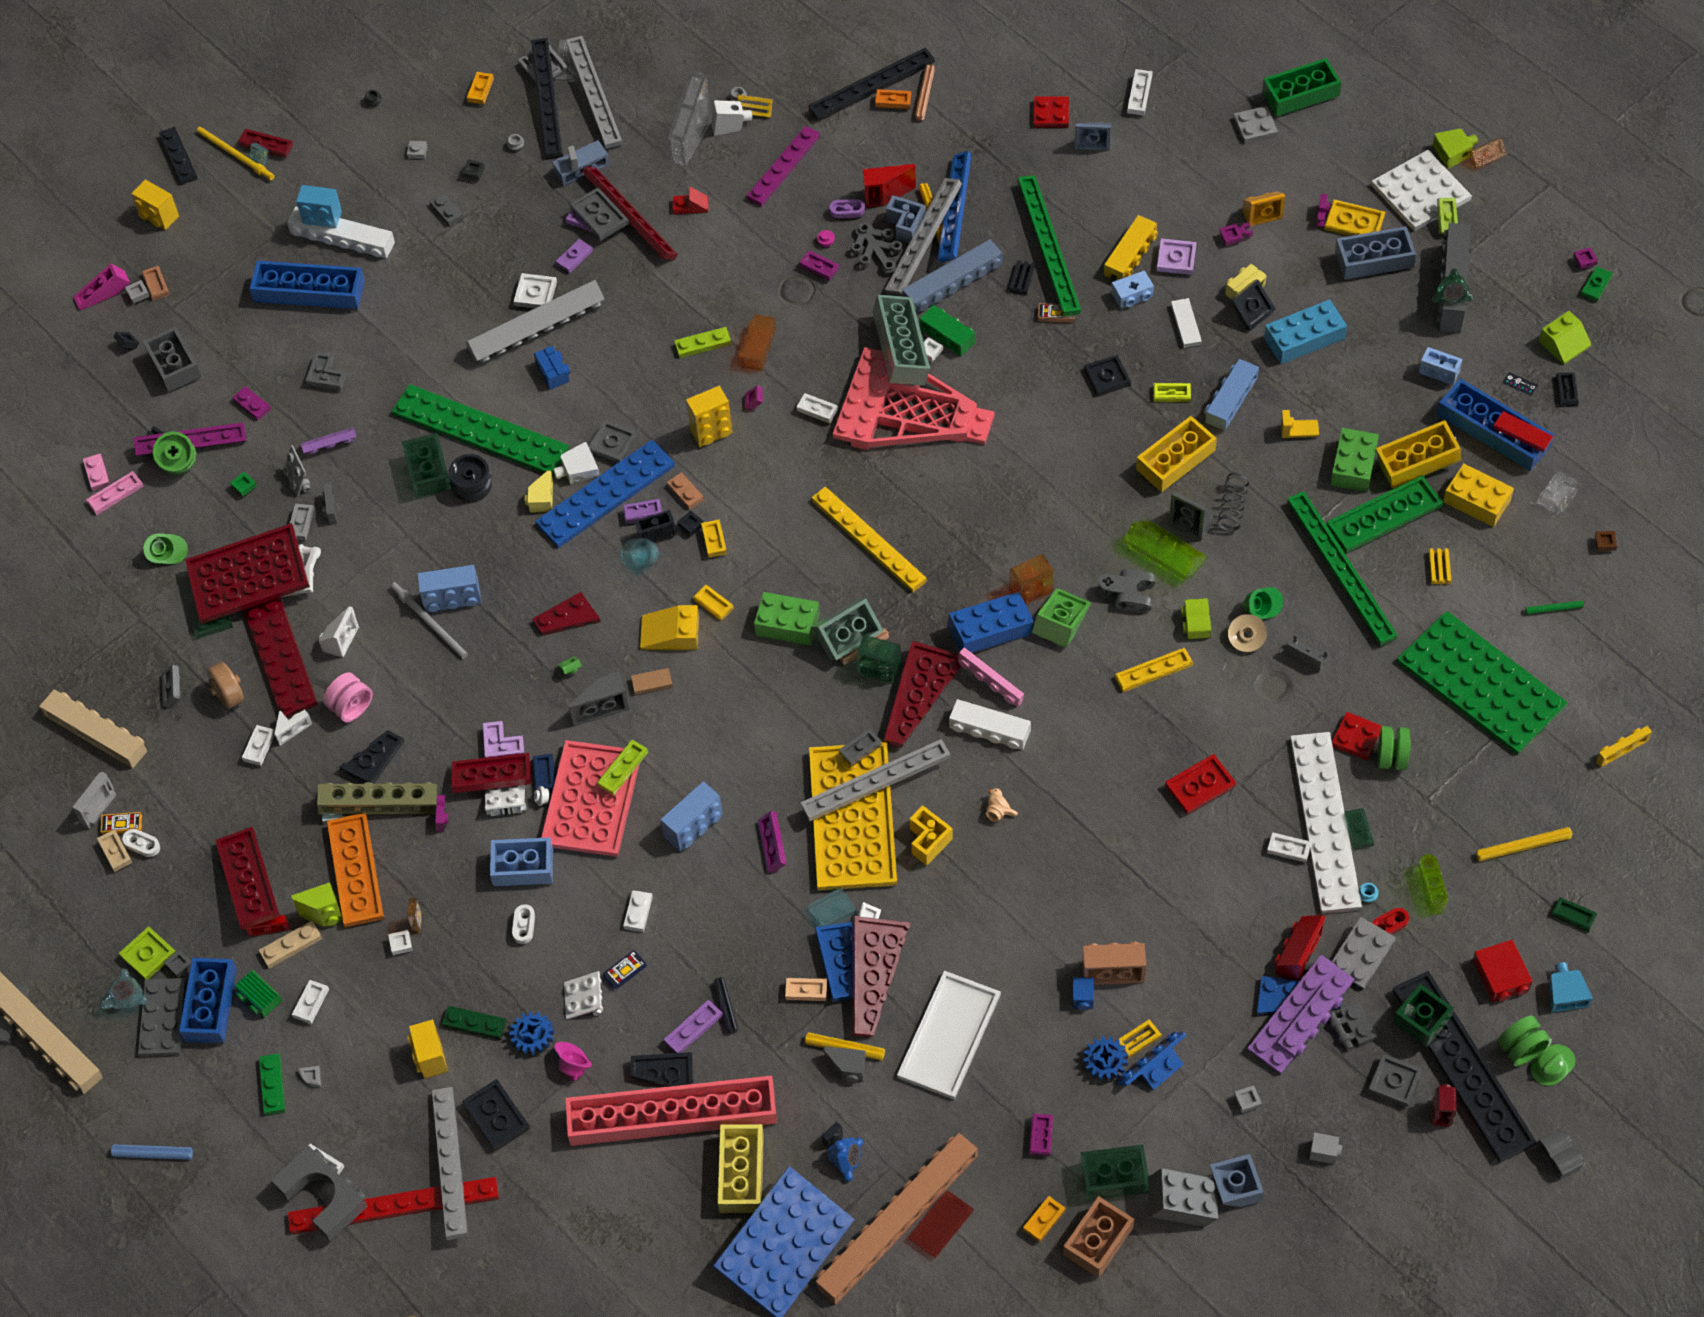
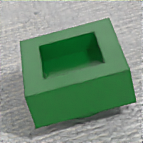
M245 472L230 482L231 487L242 497L257 487L256 482Z

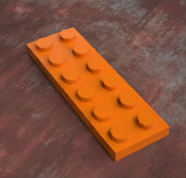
M366 812L328 820L327 825L345 928L384 919Z

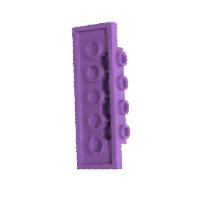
M1320 955L1247 1050L1281 1075L1296 1055L1300 1056L1307 1047L1305 1043L1308 1039L1313 1040L1319 1032L1317 1029L1321 1023L1326 1024L1331 1017L1329 1012L1333 1007L1337 1009L1344 1000L1341 997L1354 982V978L1323 955Z

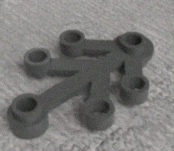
M866 222L858 224L856 227L858 238L851 246L852 253L860 254L862 252V244L866 239L868 245L864 255L860 257V265L862 267L869 266L870 258L874 251L882 263L883 275L891 277L896 270V264L888 260L882 249L890 250L893 253H900L902 251L901 242L894 241L888 243L875 240L873 237H881L886 241H891L894 238L892 229L881 231L873 229L872 225Z

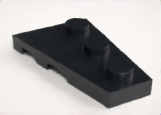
M387 730L372 741L369 747L361 753H356L353 759L347 763L344 762L339 768L341 771L364 783L375 784L404 744V738Z
M692 1052L630 1056L631 1077L633 1079L664 1087L694 1084Z

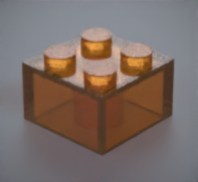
M1040 554L1010 569L1009 589L1012 594L1019 592L1025 604L1032 603L1036 598L1046 596L1054 590V569L1044 554Z

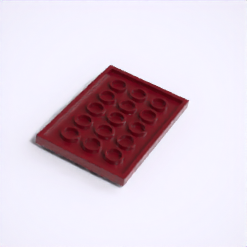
M292 523L185 559L199 619L202 624L310 587Z

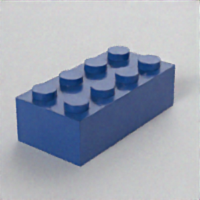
M1019 592L951 612L947 622V627L959 651L965 647L971 653L1031 635L1034 626V620Z
M192 958L179 1030L184 1042L225 1043L237 968L232 959Z

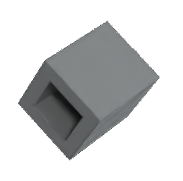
M1314 1132L1309 1160L1335 1164L1336 1157L1340 1158L1342 1145H1338L1339 1137Z

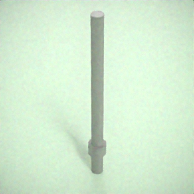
M396 582L391 584L390 588L404 604H408L462 659L467 657L468 653L412 599V595L407 590H403Z

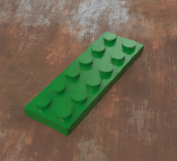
M1423 475L1327 521L1326 525L1344 551L1348 553L1442 507L1443 502Z

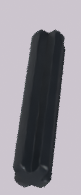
M719 977L714 980L727 1032L729 1034L736 1033L738 1026L724 977Z

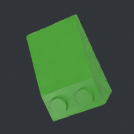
M1056 588L1037 614L1032 633L1067 648L1083 621L1091 602Z

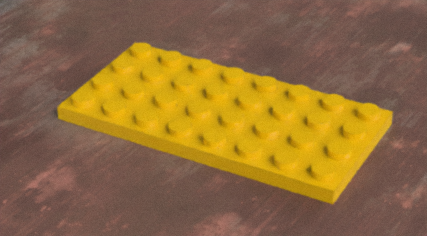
M882 742L880 747L852 767L839 754V749L845 745L809 747L812 797L887 764V742ZM890 786L813 820L818 891L897 885Z

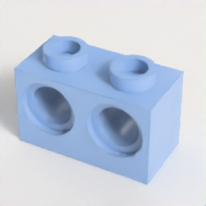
M1427 347L1421 360L1419 374L1454 385L1460 373L1462 359Z

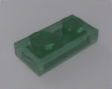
M230 615L203 624L199 618L191 621L197 640L233 628Z
M1364 808L1345 811L1344 815L1354 850L1374 846V840Z

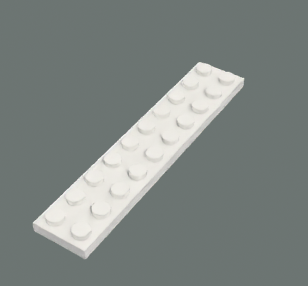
M1330 732L1293 735L1290 740L1308 841L1311 842L1310 854L1321 914L1359 911L1362 909Z

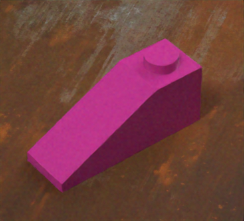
M110 263L76 293L73 298L78 308L83 310L119 294L130 284V281L123 269Z

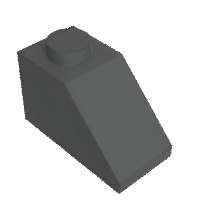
M824 1047L825 1059L842 1079L852 1083L863 1081L866 1063L865 1050Z

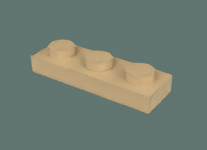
M310 921L261 948L259 952L270 969L322 940V937L313 921Z

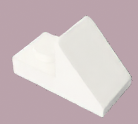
M305 710L295 714L290 720L279 711L275 736L280 746L312 725L309 714Z

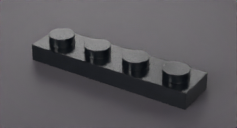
M176 127L159 132L181 185L198 180Z

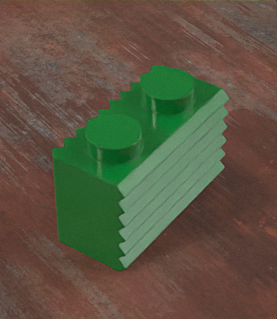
M250 970L234 986L237 991L235 994L242 1003L245 1001L249 1003V1008L255 1015L260 1013L265 1018L282 1002L280 995L253 970Z

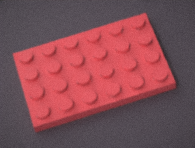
M565 740L541 837H550L553 848L618 857L639 765L614 796L598 787L597 782L625 748Z

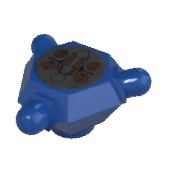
M861 1138L841 1139L830 1146L828 1150L829 1161L833 1162L834 1166L841 1171L844 1180L847 1182L852 1181V1172L858 1167L861 1157L860 1147L863 1145Z

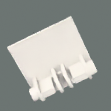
M525 785L486 789L485 810L487 815H501V809L502 814L505 815V808H508V813L511 814V807L513 814L523 813L526 810Z
M599 971L564 982L567 1020L593 1012L595 1016L601 1015L603 1011L601 1000L603 998L601 996L600 984L602 982Z

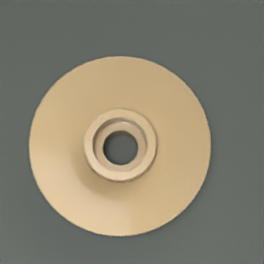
M1249 614L1235 618L1228 629L1230 643L1234 648L1242 652L1258 650L1264 644L1267 636V630L1263 621ZM1249 632L1251 633V636L1249 638L1244 637V633Z

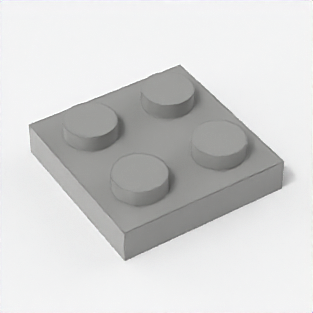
M1267 106L1234 113L1233 118L1244 144L1278 136V130Z

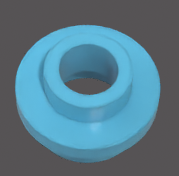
M1365 883L1359 887L1360 899L1362 901L1373 902L1377 899L1379 892L1374 884ZM1365 892H1370L1372 895H1366Z

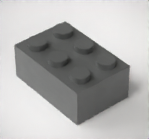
M176 327L143 341L147 354L168 392L201 377L198 366Z
M1163 1168L1148 1176L1150 1217L1206 1227L1218 1219L1217 1190L1214 1178Z

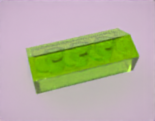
M1148 519L1132 522L1123 540L1129 549L1136 552L1139 551L1145 559L1157 562L1161 569L1170 570L1180 580L1192 578L1209 557Z

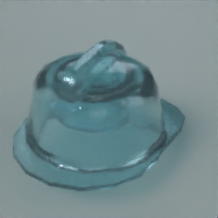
M641 538L628 540L622 548L621 556L624 565L628 568L643 569L654 565L659 556L662 555V552H659L655 543L649 539Z

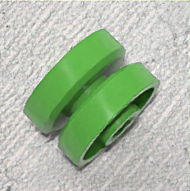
M180 432L164 433L157 439L153 447L154 460L163 471L169 474H184L196 462L197 453L195 446L187 436ZM174 451H178V453H175V456L173 457L172 453Z
M1381 726L1378 743V769H1389L1392 764V758H1394L1395 769L1406 771L1411 750L1410 728L1399 727L1394 739L1392 726Z
M1532 1015L1512 1024L1497 1039L1501 1049L1504 1052H1509L1508 1058L1516 1067L1535 1059L1549 1047L1552 1041L1546 1031L1539 1030L1541 1024Z

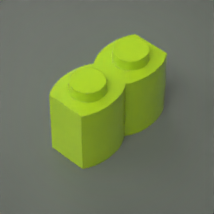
M1208 598L1185 600L1184 606H1181V616L1185 617L1186 622H1183V633H1187L1188 639L1211 638Z

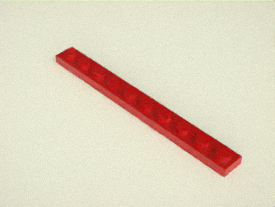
M496 1177L463 1182L465 1205L499 1199ZM441 1186L364 1199L368 1207L350 1224L443 1209ZM329 1205L288 1212L290 1233L297 1234L318 1230L313 1220Z

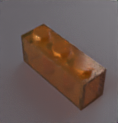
M754 314L753 320L749 321L748 335L744 336L743 340L744 348L740 349L738 359L741 360L742 368L763 371L777 329L776 318Z

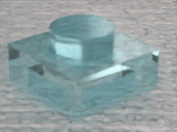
M256 142L253 143L250 148V159L257 164L267 165L268 149Z

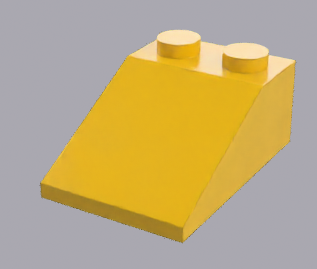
M678 605L642 615L640 649L698 650V606Z

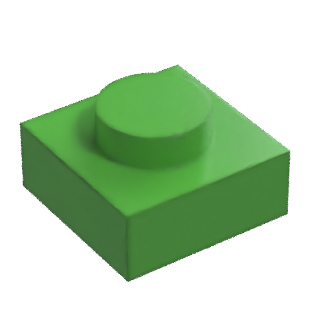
M575 656L558 664L560 671L568 675L577 672L578 668L582 666L580 660Z

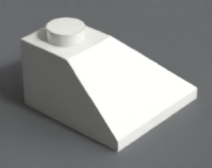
M349 606L321 633L319 643L323 652L344 657L359 628L353 607Z

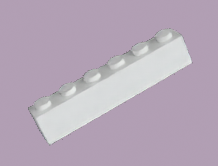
M295 207L287 222L290 234L295 236H302L310 240L340 246L344 249H352L359 253L371 254L375 257L387 259L395 243L392 231L341 218L337 228L303 224L298 207Z

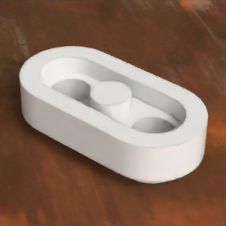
M137 829L126 831L122 837L126 848L143 856L153 857L160 851V844L157 838Z
M520 905L514 913L512 935L519 944H526L533 938L535 913L534 909L529 905ZM524 915H528V918L523 919L522 917ZM522 933L526 934V936L520 937Z

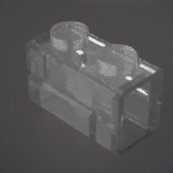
M1557 471L1539 496L1537 507L1553 516H1557L1560 511L1564 512L1568 505V499H1573L1578 491L1576 489L1577 480Z

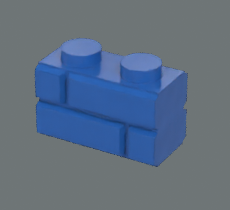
M549 346L533 354L535 364L550 389L570 381L568 374L571 372L568 365L562 363L563 357L560 351H556L553 346Z

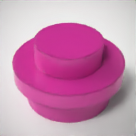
M824 230L817 235V241L822 247H830L835 241V235L829 230Z

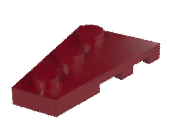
M582 592L532 618L534 625L542 636L562 632L566 628L574 626L579 628L587 623L594 622L596 624L601 622L599 616Z

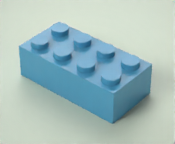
M1329 299L1266 324L1264 339L1280 364H1283L1345 339L1347 325Z

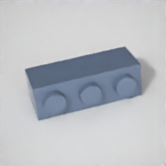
M598 140L575 150L579 166L577 171L572 170L568 155L552 162L554 173L564 187L586 177L582 172L585 166L600 170L610 165L608 153Z

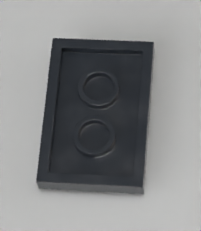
M497 1079L462 1101L495 1151L530 1129L529 1124Z

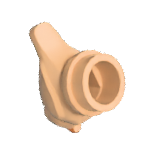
M997 788L988 790L990 798L985 814L989 820L999 822L1004 815L1017 816L1018 813L1010 808L1002 796L1001 790Z

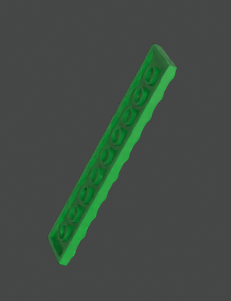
M411 384L408 385L392 410L393 416L543 474L551 471L552 477L554 475L553 469L561 464L560 456L570 449L568 444Z

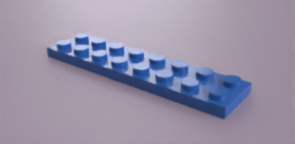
M650 440L535 521L536 525L560 548L675 467V462L653 440Z

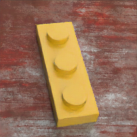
M1648 726L1642 729L1637 728L1630 736L1619 738L1614 745L1603 747L1599 751L1597 764L1602 768L1649 741L1652 731Z

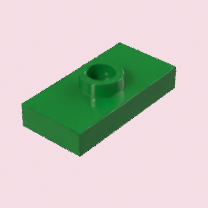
M1596 266L1583 288L1581 296L1598 302L1613 273Z

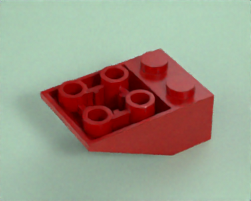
M915 164L863 169L866 208L885 206L890 202L893 195L901 197L916 189Z

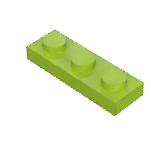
M727 327L674 340L679 358L732 345Z
M631 740L597 782L598 787L614 796L648 754V749Z

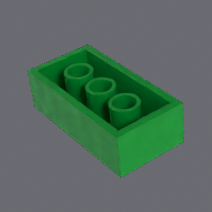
M1324 58L1263 78L1262 93L1277 117L1340 96L1342 82L1328 59Z

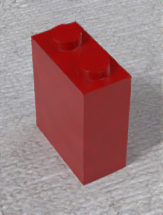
M1513 939L1474 952L1472 961L1492 1002L1498 1000L1502 1002L1509 999L1510 996L1516 994L1524 995L1529 992L1533 981Z

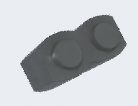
M1562 1129L1542 1137L1536 1144L1559 1180L1580 1170L1584 1164L1582 1154L1572 1147V1140L1569 1134L1564 1133Z

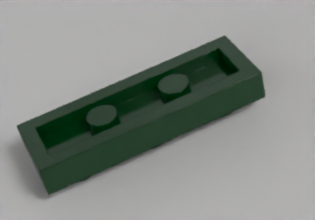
M449 1005L442 1022L443 1027L498 1040L502 1039L507 1024L506 1018Z

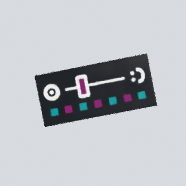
M1510 372L1503 381V383L1530 395H1533L1538 384Z

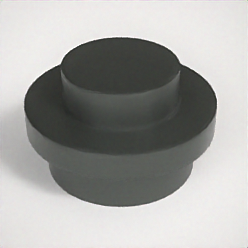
M369 90L366 92L364 100L367 105L376 106L381 102L382 98L378 91Z

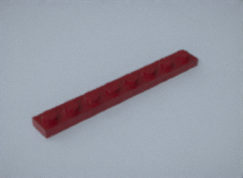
M585 166L582 172L587 177L586 179L599 188L629 220V225L637 230V234L643 237L647 244L658 252L657 255L664 260H675L678 254L597 168Z

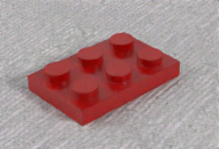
M1212 754L1165 781V786L1188 815L1236 787V781L1215 754Z

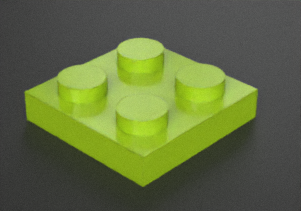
M148 926L119 952V955L145 980H148L165 965L164 962L176 951Z

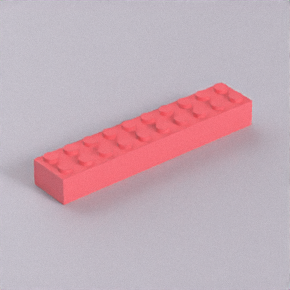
M772 1076L566 1098L567 1130L571 1146L720 1130V1125L777 1124Z

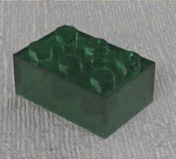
M438 433L402 441L416 498L452 489Z
M1143 1144L1081 1152L1080 1165L1086 1201L1096 1200L1098 1196L1105 1199L1149 1193V1174Z

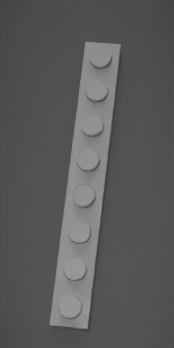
M583 37L567 39V48L605 149L622 145V139Z
M945 178L885 288L887 294L902 296V289L908 286L962 185L959 179Z
M942 739L809 798L801 802V807L810 822L950 758V753Z
M453 1087L432 1090L445 1233L446 1239L452 1240L468 1237L454 1090Z

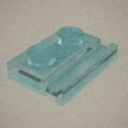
M842 887L807 906L808 911L812 914L818 926L837 924L857 913L855 906L847 894L844 893Z

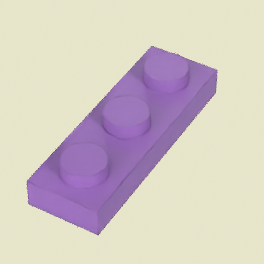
M352 427L300 444L303 453L312 454L318 452V448H332L336 446L335 443L341 441L348 443L357 436Z
M707 1000L664 1039V1043L674 1053H682L723 1016L722 1012L712 1002Z

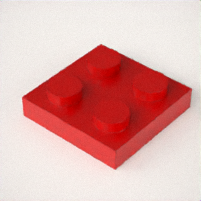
M1034 96V128H1069V97Z
M1346 712L1332 741V747L1368 761L1379 738L1382 725Z

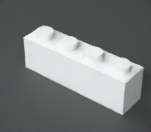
M958 699L949 718V726L956 732H965L976 738L982 737L993 743H1002L1012 749L1023 750L1031 731V721Z

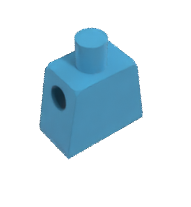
M1566 962L1556 964V973L1551 974L1548 981L1551 1013L1590 1007L1593 998L1579 970L1569 971Z

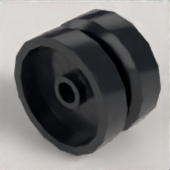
M464 454L457 457L451 463L448 469L449 479L456 497L463 501L474 502L483 499L489 494L492 488V479L485 459L475 454Z

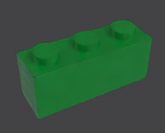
M932 305L919 318L922 331L959 356H962L975 344V332L970 327L960 323L957 318L948 315L942 308Z

